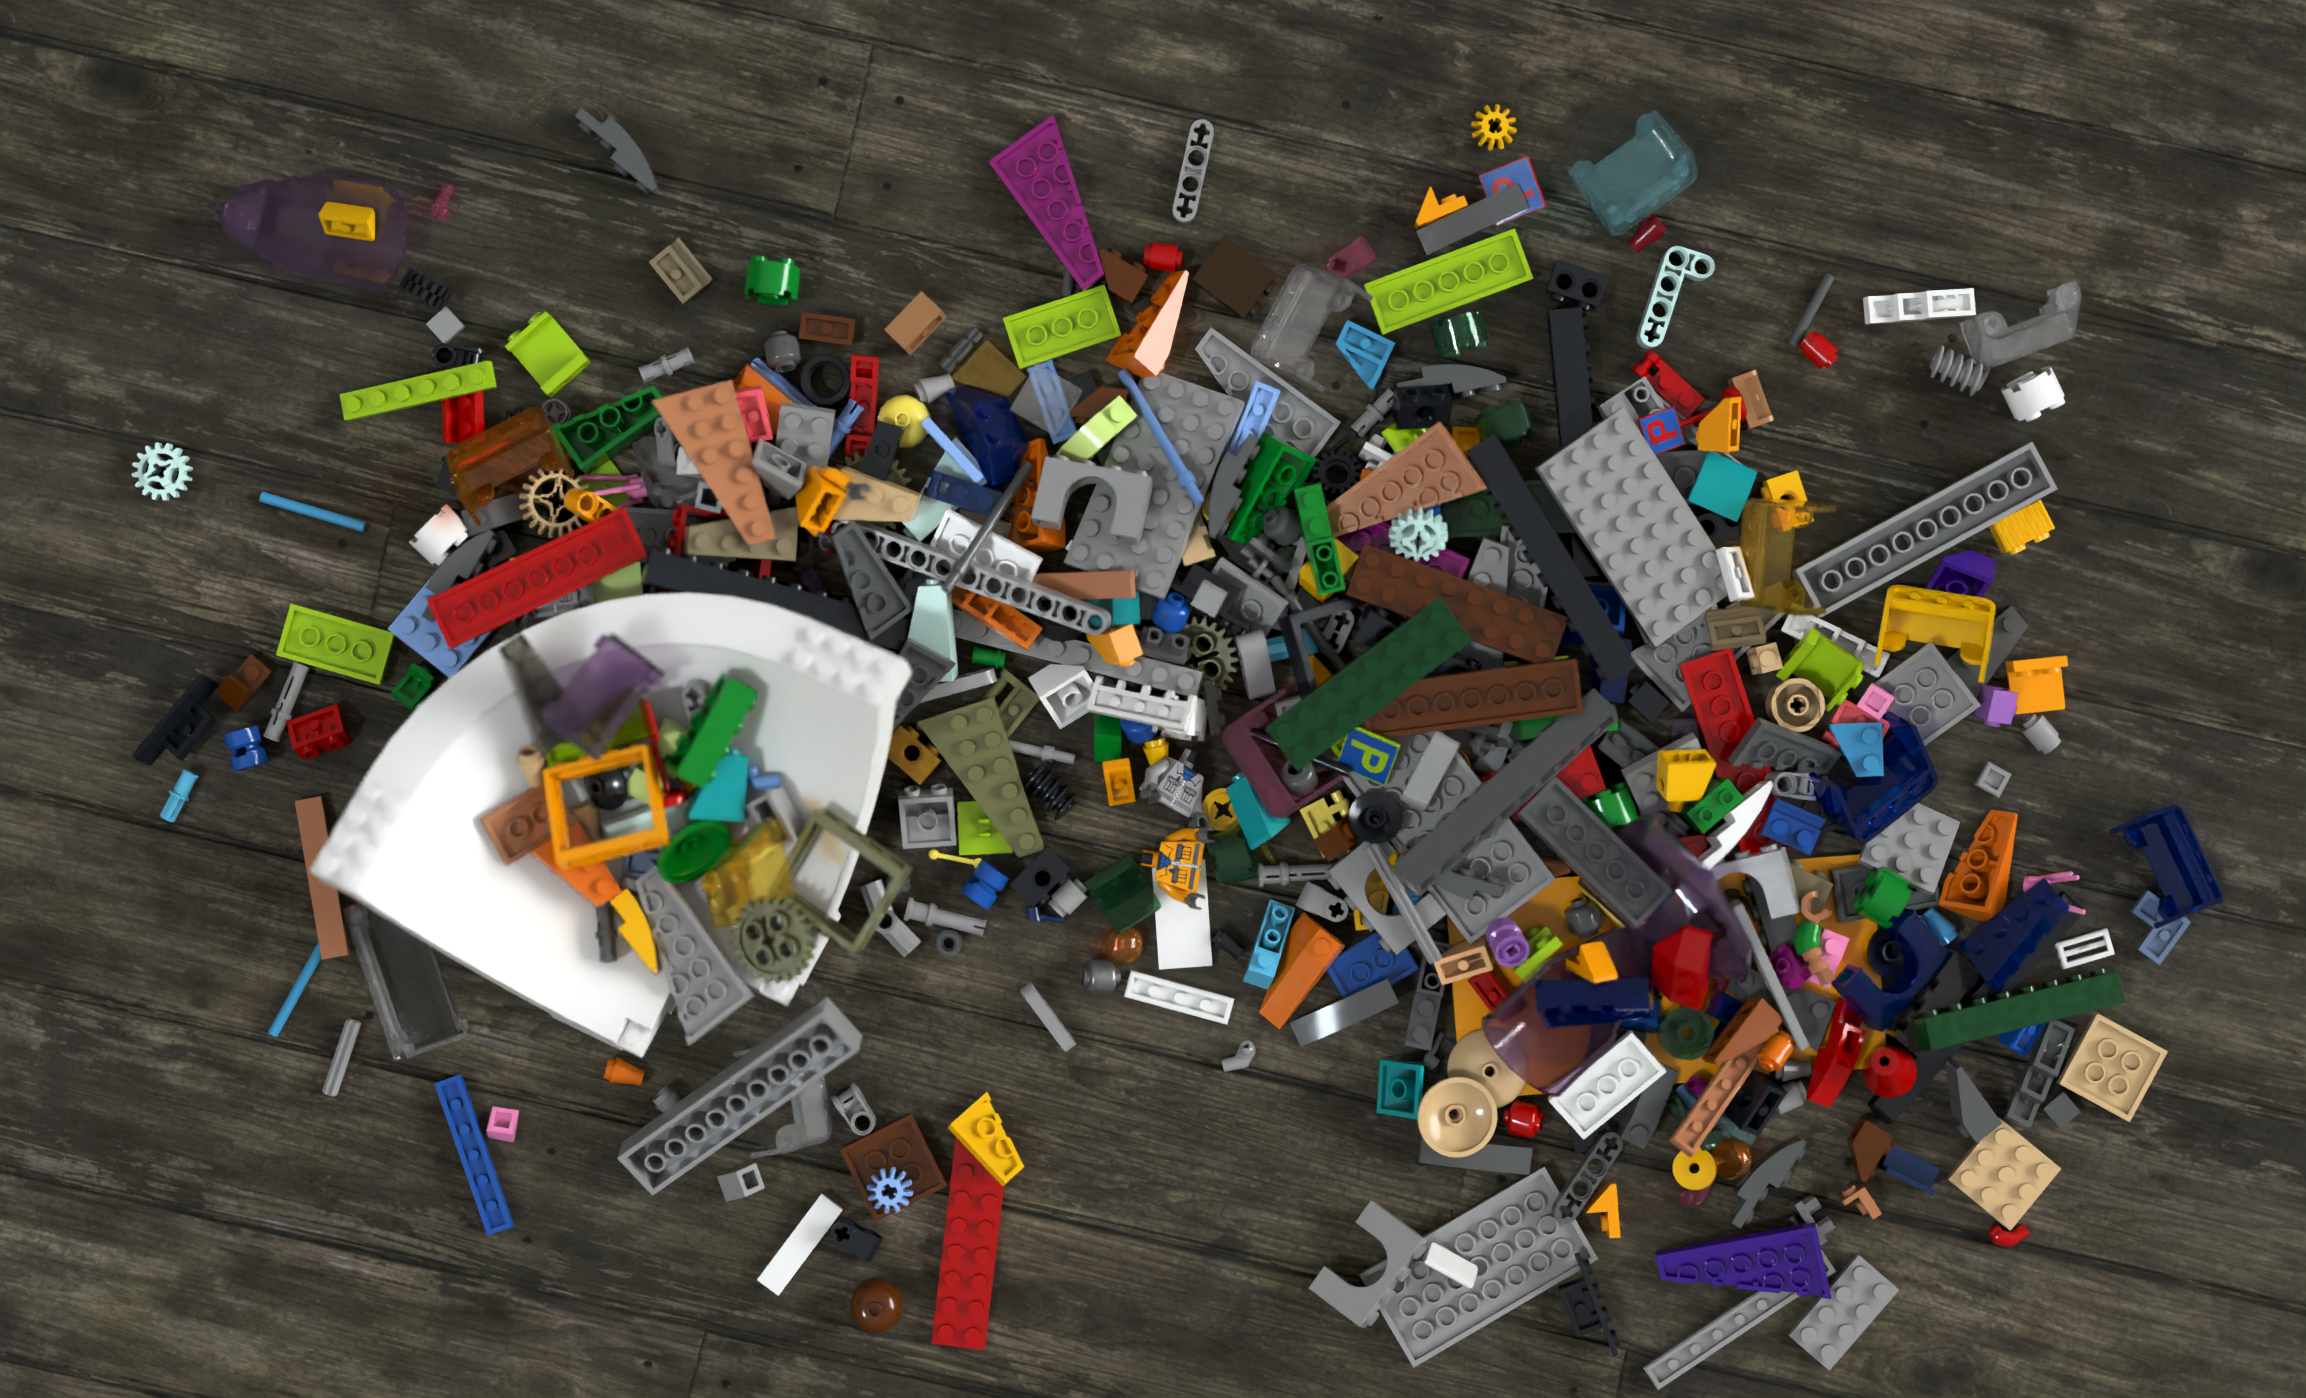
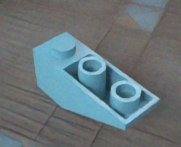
M1271 899L1269 900L1243 982L1269 989L1274 979L1295 911L1294 907Z

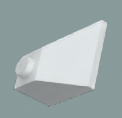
M1050 664L1028 678L1059 729L1089 712L1086 708L1094 682L1083 666Z

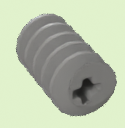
M1940 345L1929 364L1931 369L1930 377L1934 378L1938 373H1941L1940 382L1943 383L1949 377L1951 378L1950 387L1960 382L1959 391L1963 392L1967 387H1970L1969 396L1972 397L1982 387L1990 367L1984 371L1983 364L1977 363L1973 367V359L1968 358L1963 363L1964 355L1959 353L1954 357L1952 349L1944 353V346Z

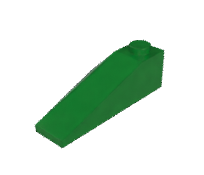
M1265 432L1262 433L1257 442L1260 449L1253 461L1249 459L1247 472L1241 487L1242 492L1239 495L1243 500L1236 513H1234L1228 538L1244 545L1263 530L1264 517L1267 512L1276 507L1284 506L1287 503L1285 498L1294 488H1300L1304 484L1317 460L1287 442Z

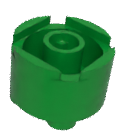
M752 256L751 262L747 263L744 298L751 300V296L758 297L757 303L768 305H788V300H792L793 304H796L798 302L801 270L794 266L795 261L780 258L778 262L767 261L768 258Z
M1626 781L1613 784L1609 789L1579 799L1609 829H1613L1612 827L1619 824L1624 825L1638 818L1637 810Z
M1882 866L1876 871L1871 869L1864 879V883L1867 886H1865L1862 893L1859 892L1852 902V907L1856 909V913L1882 928L1888 929L1893 924L1889 921L1893 915L1898 918L1907 904L1912 892L1907 887L1913 886V882Z

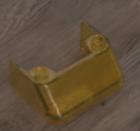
M1753 498L1746 502L1743 509L1740 548L1754 598L1739 601L1741 604L1795 616L1826 614V608L1805 604L1806 591L1804 586L1799 581L1790 580L1795 527L1803 528L1809 526L1813 520L1814 513L1836 512V506L1802 500Z
M776 819L762 820L733 841L702 879V890L707 896L713 928L736 925L733 919L741 917L738 911L746 908L745 904L747 902L792 898L794 896L781 829Z

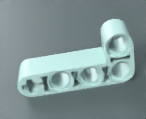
M1681 246L1671 247L1663 254L1637 332L1636 339L1642 348L1652 349L1662 343L1683 278L1703 281L1712 275L1715 264L1710 256ZM1671 253H1676L1681 257L1680 266H1674L1670 263L1669 255ZM1697 261H1701L1706 265V274L1702 275L1695 271L1694 266ZM1666 278L1672 281V291L1666 292L1661 288L1662 279ZM1654 304H1660L1664 307L1665 314L1663 317H1657L1653 314L1652 307ZM1653 323L1661 324V326L1657 325L1654 327L1653 336L1656 339L1648 342V336L1644 335V333L1651 330Z

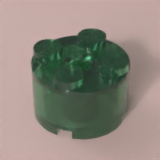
M1480 308L1472 309L1474 315H1472L1471 311L1467 313L1465 311L1437 320L1438 326H1436L1435 322L1428 323L1437 355L1441 354L1442 358H1450L1461 354L1460 349L1465 347L1472 351L1487 346L1486 340L1489 338Z
M1521 398L1509 400L1506 402V406L1497 409L1495 405L1482 408L1480 410L1481 414L1477 415L1475 419L1481 441L1495 433L1504 449L1522 443L1521 437L1528 435V439H1531L1536 435L1527 404L1522 403Z
M1241 826L1212 834L1211 840H1215V842L1207 843L1209 854L1211 857L1215 856L1218 865L1214 867L1218 883L1224 882L1226 886L1258 877V871L1252 872V866L1256 865L1253 850L1250 849L1246 838L1241 834Z
M1676 1004L1667 1008L1660 1015L1656 1036L1661 1047L1672 1056L1682 1060H1694L1702 1057L1709 1051L1714 1037V1026L1710 1017L1702 1010H1695ZM1683 1026L1690 1028L1687 1031L1688 1037L1686 1038L1680 1035Z

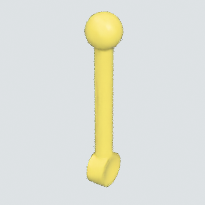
M936 849L929 851V857L933 860L941 858L971 864L975 868L982 860L981 858L973 860L939 853Z

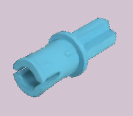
M186 769L182 770V774L173 790H169L170 796L160 813V817L166 821L175 822L185 801H189L188 795L198 779V775Z

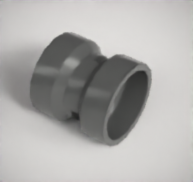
M558 399L547 400L541 408L542 419L551 426L565 423L571 419L572 412L570 407Z

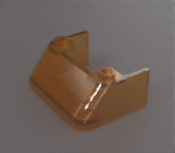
M538 406L531 407L456 445L446 455L456 494L477 526L482 524L478 509L491 504L495 496L494 487L541 464L547 471H556L563 468L569 479L574 477L568 456L543 409Z

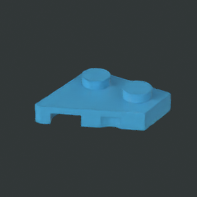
M1347 320L1335 346L1366 386L1373 390L1395 342Z
M1882 722L1828 724L1830 732L1833 733L1855 777L1884 776Z

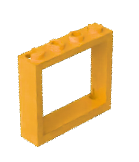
M631 744L628 749L620 751L610 749L604 751L603 755L582 756L576 762L568 764L566 762H558L556 766L543 769L555 861L560 867L567 870L669 845L658 767L653 750L647 744L638 746ZM644 762L654 829L570 849L561 782Z

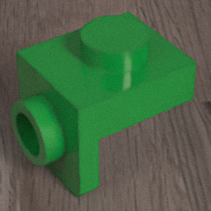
M412 663L408 673L391 691V696L413 711L416 705L432 689L434 677L426 667Z

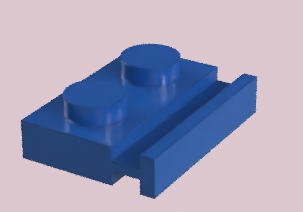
M1774 798L1772 808L1769 810L1759 833L1810 855L1826 819Z

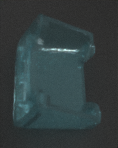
M1655 109L1637 120L1635 137L1596 165H1593L1589 160L1579 161L1568 171L1569 178L1612 236H1619L1691 185L1698 175L1693 151Z

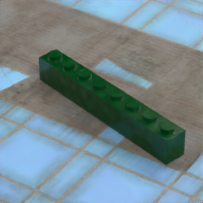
M2106 968L2090 971V977L2083 978L2082 974L2066 977L2067 982L2059 984L2058 980L2042 983L2043 988L2035 990L2034 985L2020 988L2017 995L2011 996L2010 991L1995 994V1000L1988 1002L1986 997L1970 1001L1971 1006L1962 1007V1003L1946 1006L1947 1012L1939 1014L1937 1009L1922 1012V1018L1913 1020L1920 1051H1932L2125 1003L2118 972L2107 973Z

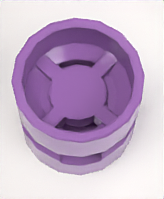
M1499 918L1488 926L1485 938L1496 960L1501 965L1506 967L1517 966L1527 958L1529 954L1528 943L1522 935L1518 924L1513 919Z

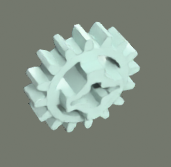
M157 442L155 443V449L151 446H145L147 453L137 454L141 460L139 463H132L134 467L138 468V472L132 473V477L139 478L135 486L138 488L144 487L143 495L148 496L152 493L153 500L158 501L161 496L163 501H169L170 494L178 498L180 497L179 489L187 491L188 488L184 485V482L192 481L193 478L187 476V472L192 471L193 467L186 466L185 463L190 458L188 456H180L183 451L181 448L173 450V444L166 443L163 448L162 443ZM159 454H168L174 459L164 461L163 457H160ZM149 463L148 471H147V473H146V467H147V464ZM160 467H165L167 469L163 472L164 477L158 476V474L161 472ZM177 471H179V476H178V479H177V481H176L175 478H176V475H177ZM160 482L165 489L158 490L152 484Z
M1422 507L1418 508V512H1413L1411 508H1408L1407 515L1400 512L1398 513V520H1392L1391 528H1389L1390 546L1395 547L1397 555L1403 552L1406 559L1412 556L1415 562H1418L1419 557L1429 561L1430 554L1438 557L1439 549H1445V542L1448 541L1447 524L1442 522L1441 515L1433 517L1432 509L1427 513H1423Z

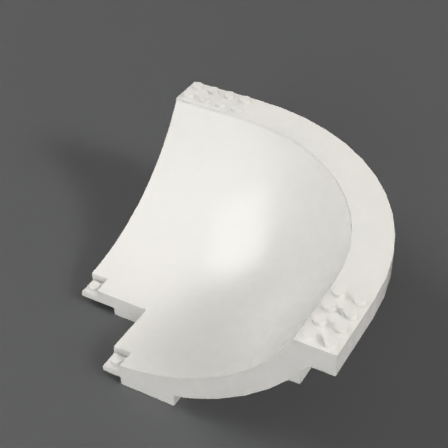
M699 593L647 594L605 601L570 611L525 629L486 651L448 679L424 701L391 738L380 754L310 871L321 882L352 896L406 932L491 982L548 1012L553 1018L617 1049L628 1051L642 1058L667 1012L672 1014L676 1006L658 955L660 953L656 940L654 941L658 955L659 973L654 975L620 934L618 928L625 922L613 908L614 930H617V937H615L617 961L600 963L598 939L595 937V932H597L595 908L530 854H526L506 866L478 819L530 788L516 760L519 749L527 745H536L542 751L540 746L542 739L634 683L638 686L641 698L649 701L657 729L665 716L690 729L681 696L682 689L690 680L699 679L707 684L710 691L722 672L751 686L758 692L756 703L751 711H747L742 720L743 726L740 732L734 735L729 743L730 748L741 749V754L748 756V765H757L758 772L762 775L780 774L781 787H784L804 827L816 809L826 807L866 835L886 764L896 701L912 671L905 659L815 620L770 604L733 596ZM694 688L690 691V694H695L696 698L701 694L700 692H695ZM649 737L630 743L637 746L647 744L651 747ZM600 752V753H597V754H594V755H591V756H593V757L600 756V755H603V752ZM544 757V769H547L548 765ZM632 771L623 772L626 780ZM676 775L674 779L668 778L671 789L685 788L679 776ZM584 777L561 782L563 799L571 813H573L572 807L574 805L591 800L585 789ZM746 783L745 805L778 788L758 790ZM627 793L624 804L618 809L606 811L598 807L599 821L649 805ZM718 820L723 822L730 830L731 844L724 858L705 875L713 873L715 878H719L730 908L719 915H715L697 895L694 883L705 875L690 882L677 884L676 889L749 989L788 1007L798 986H804L829 938L821 935L816 930L817 927L815 925L809 928V932L817 934L816 937L810 939V942L816 944L817 948L809 950L814 955L813 959L807 961L809 967L804 970L801 969V975L793 976V979L787 982L783 979L782 982L775 984L774 979L765 983L764 975L756 980L754 970L746 973L747 963L738 964L742 956L741 954H733L739 948L738 945L730 943V941L737 939V936L732 934L730 930L738 927L733 922V919L741 917L738 911L746 908L745 904L747 902H754L755 898L759 896L764 898V896L769 894L767 892L768 888L796 842L763 859L745 822ZM601 827L600 830L602 838L598 841L591 842L592 844L605 841ZM822 828L787 887L838 922L841 918L838 908L849 884L859 853ZM658 848L643 851L658 854L660 853ZM624 856L603 861L617 884L619 878L622 877ZM633 896L637 901L639 907L641 908L649 924L650 929L652 930L647 913L644 912V908L640 897ZM611 898L610 900H608L607 902L603 903L602 905H600V906H598V907H601V906H608V907H609V906H612L611 903H610V901H611L613 898ZM778 916V924L783 927V920ZM754 925V931L760 936V929ZM787 942L788 950L793 953V946ZM764 950V957L770 961L768 952Z

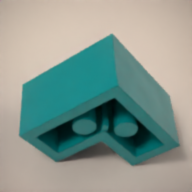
M1136 592V597L1085 599V602L1106 609L1111 615V625H1140L1139 592ZM1098 615L1092 616V624L1094 626H1102L1103 621Z

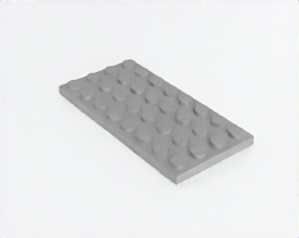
M1160 373L1157 376L1141 377L1137 387L1187 471H1191L1197 481L1195 484L1203 496L1204 502L1196 506L1186 489H1182L1177 481L1178 475L1132 399L1129 407L1136 413L1137 417L1117 434L1104 467L1106 468V465H1114L1122 468V471L1131 473L1133 470H1141L1148 473V476L1152 478L1154 485L1140 545L1113 541L1110 532L1115 515L1117 497L1106 486L1096 484L1064 563L1081 571L1134 570L1135 590L1164 600L1245 403L1237 398Z
M1624 407L1617 409L1535 468L1652 647L1660 645L1728 595L1715 551L1717 549Z
M1436 731L1386 738L1401 745L1386 786L1353 772H1350L1349 777L1340 775L1356 797L1367 792H1382L1391 796L1398 803L1403 816L1402 826L1398 834L1390 841L1399 853L1403 845L1408 846L1409 842L1416 843L1422 835L1433 831L1440 819L1451 815L1456 810L1457 805L1463 799H1469L1482 783L1457 750L1425 812L1400 800ZM1372 817V818L1375 820V822L1378 824V823H1379V820H1378L1377 818H1375V817ZM1509 817L1454 865L1453 868L1458 871L1459 867L1475 871L1474 876L1484 878L1485 874L1500 878V883L1505 884L1502 897L1475 891L1473 900H1469L1448 892L1436 884H1433L1428 890L1469 944H1471L1486 933L1488 926L1494 920L1506 918L1556 880V877Z
M1544 1166L1532 1171L1530 1175L1522 1177L1422 1236L1427 1240L1424 1245L1426 1247L1425 1252L1430 1243L1435 1242L1475 1264L1478 1267L1474 1286L1468 1288L1426 1265L1423 1261L1424 1252L1418 1260L1414 1259L1408 1268L1411 1270L1403 1282L1398 1281L1393 1288L1395 1293L1392 1299L1387 1304L1383 1303L1379 1308L1380 1312L1413 1368L1578 1272L1580 1269L1574 1255L1575 1253L1579 1252L1583 1260L1588 1258L1590 1264L1598 1260L1576 1220L1570 1223H1562L1553 1216L1552 1205L1560 1192ZM1561 1205L1559 1208L1562 1212L1560 1217L1564 1214L1568 1216L1571 1212L1568 1210V1206ZM1387 1257L1359 1273L1366 1287L1376 1283L1383 1276L1387 1267Z

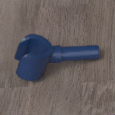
M1041 906L1026 908L1027 918L1032 922L1052 921L1063 923L1064 917L1041 914Z

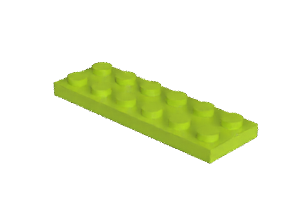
M1514 228L1371 281L1363 286L1382 335L1528 282L1534 278Z

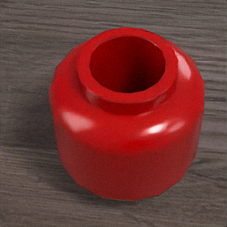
M1516 1100L1511 1105V1108H1505L1503 1123L1507 1124L1510 1134L1532 1138L1536 1133L1541 1132L1544 1112H1540L1537 1104Z

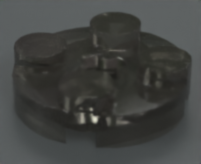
M798 519L797 545L800 543V548L798 546L796 548V561H783L788 566L785 567L788 571L807 572L812 567H817L820 564L821 548L819 546V537L815 538L805 527L800 526Z

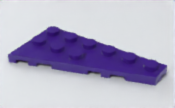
M1815 1222L1655 1251L1661 1280L1692 1284L1704 1282L1712 1283V1286L1719 1287L1731 1285L1736 1286L1737 1289L1772 1293L1784 1291L1797 1293L1799 1296L1811 1294L1832 1299Z

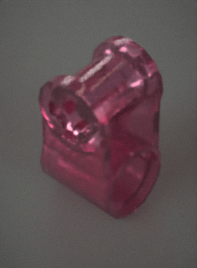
M1361 236L1329 259L1326 266V275L1334 282H1341L1357 271L1359 272L1374 263L1378 257L1366 238ZM1335 262L1338 266L1344 265L1342 273L1339 270L1334 272Z

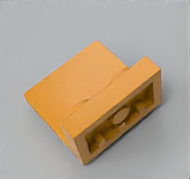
M2067 656L2005 662L2008 689L2018 693L2015 715L2065 709L2061 667L2068 666Z

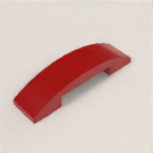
M852 354L850 399L856 401L851 412L855 410L858 404L864 407V410L852 424V431L850 434H846L845 457L849 456L853 460H855V452L857 451L864 457L865 450L868 449L875 430L879 380V357Z

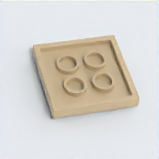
M2094 1013L2057 1083L2130 1122L2168 1051L2104 1016Z
M1999 1118L2002 1124L1981 1141L1975 1143L1946 1179L2011 1231L2061 1168Z

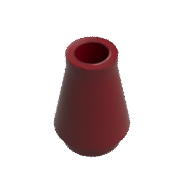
M1652 214L1649 218H1644L1636 232L1627 242L1639 253L1645 247L1665 236L1663 233L1667 230V227Z

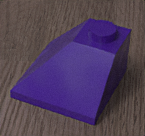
M1972 550L1943 557L1924 589L1983 597L1993 581L1996 560Z

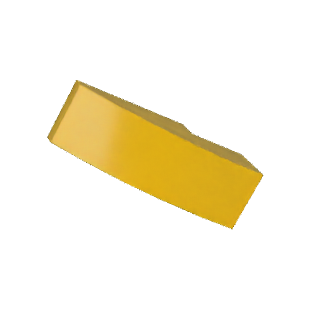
M626 888L610 901L612 907L625 922L618 930L650 971L656 975L659 973L658 955L651 929L637 901Z

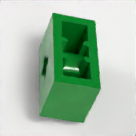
M1718 776L1707 785L1702 799L1699 801H1688L1680 813L1694 831L1704 834L1742 802L1744 798L1728 778Z

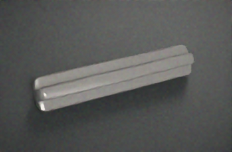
M349 1018L345 1021L322 1090L328 1096H336L338 1094L361 1026V1022Z

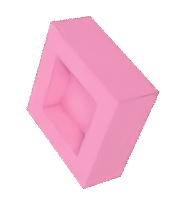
M1871 682L1858 701L1857 706L1880 720L1895 696Z

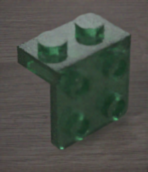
M1130 854L1116 860L1113 865L1102 872L1094 874L1089 880L1084 882L1117 934L1123 933L1161 908L1160 901Z
M1672 1092L1669 1095L1671 1100L1667 1101V1106L1671 1116L1677 1119L1678 1124H1680L1686 1114L1680 1096ZM1713 1126L1700 1145L1702 1151L1715 1148L1717 1146L1716 1142L1722 1141L1720 1131L1715 1126Z

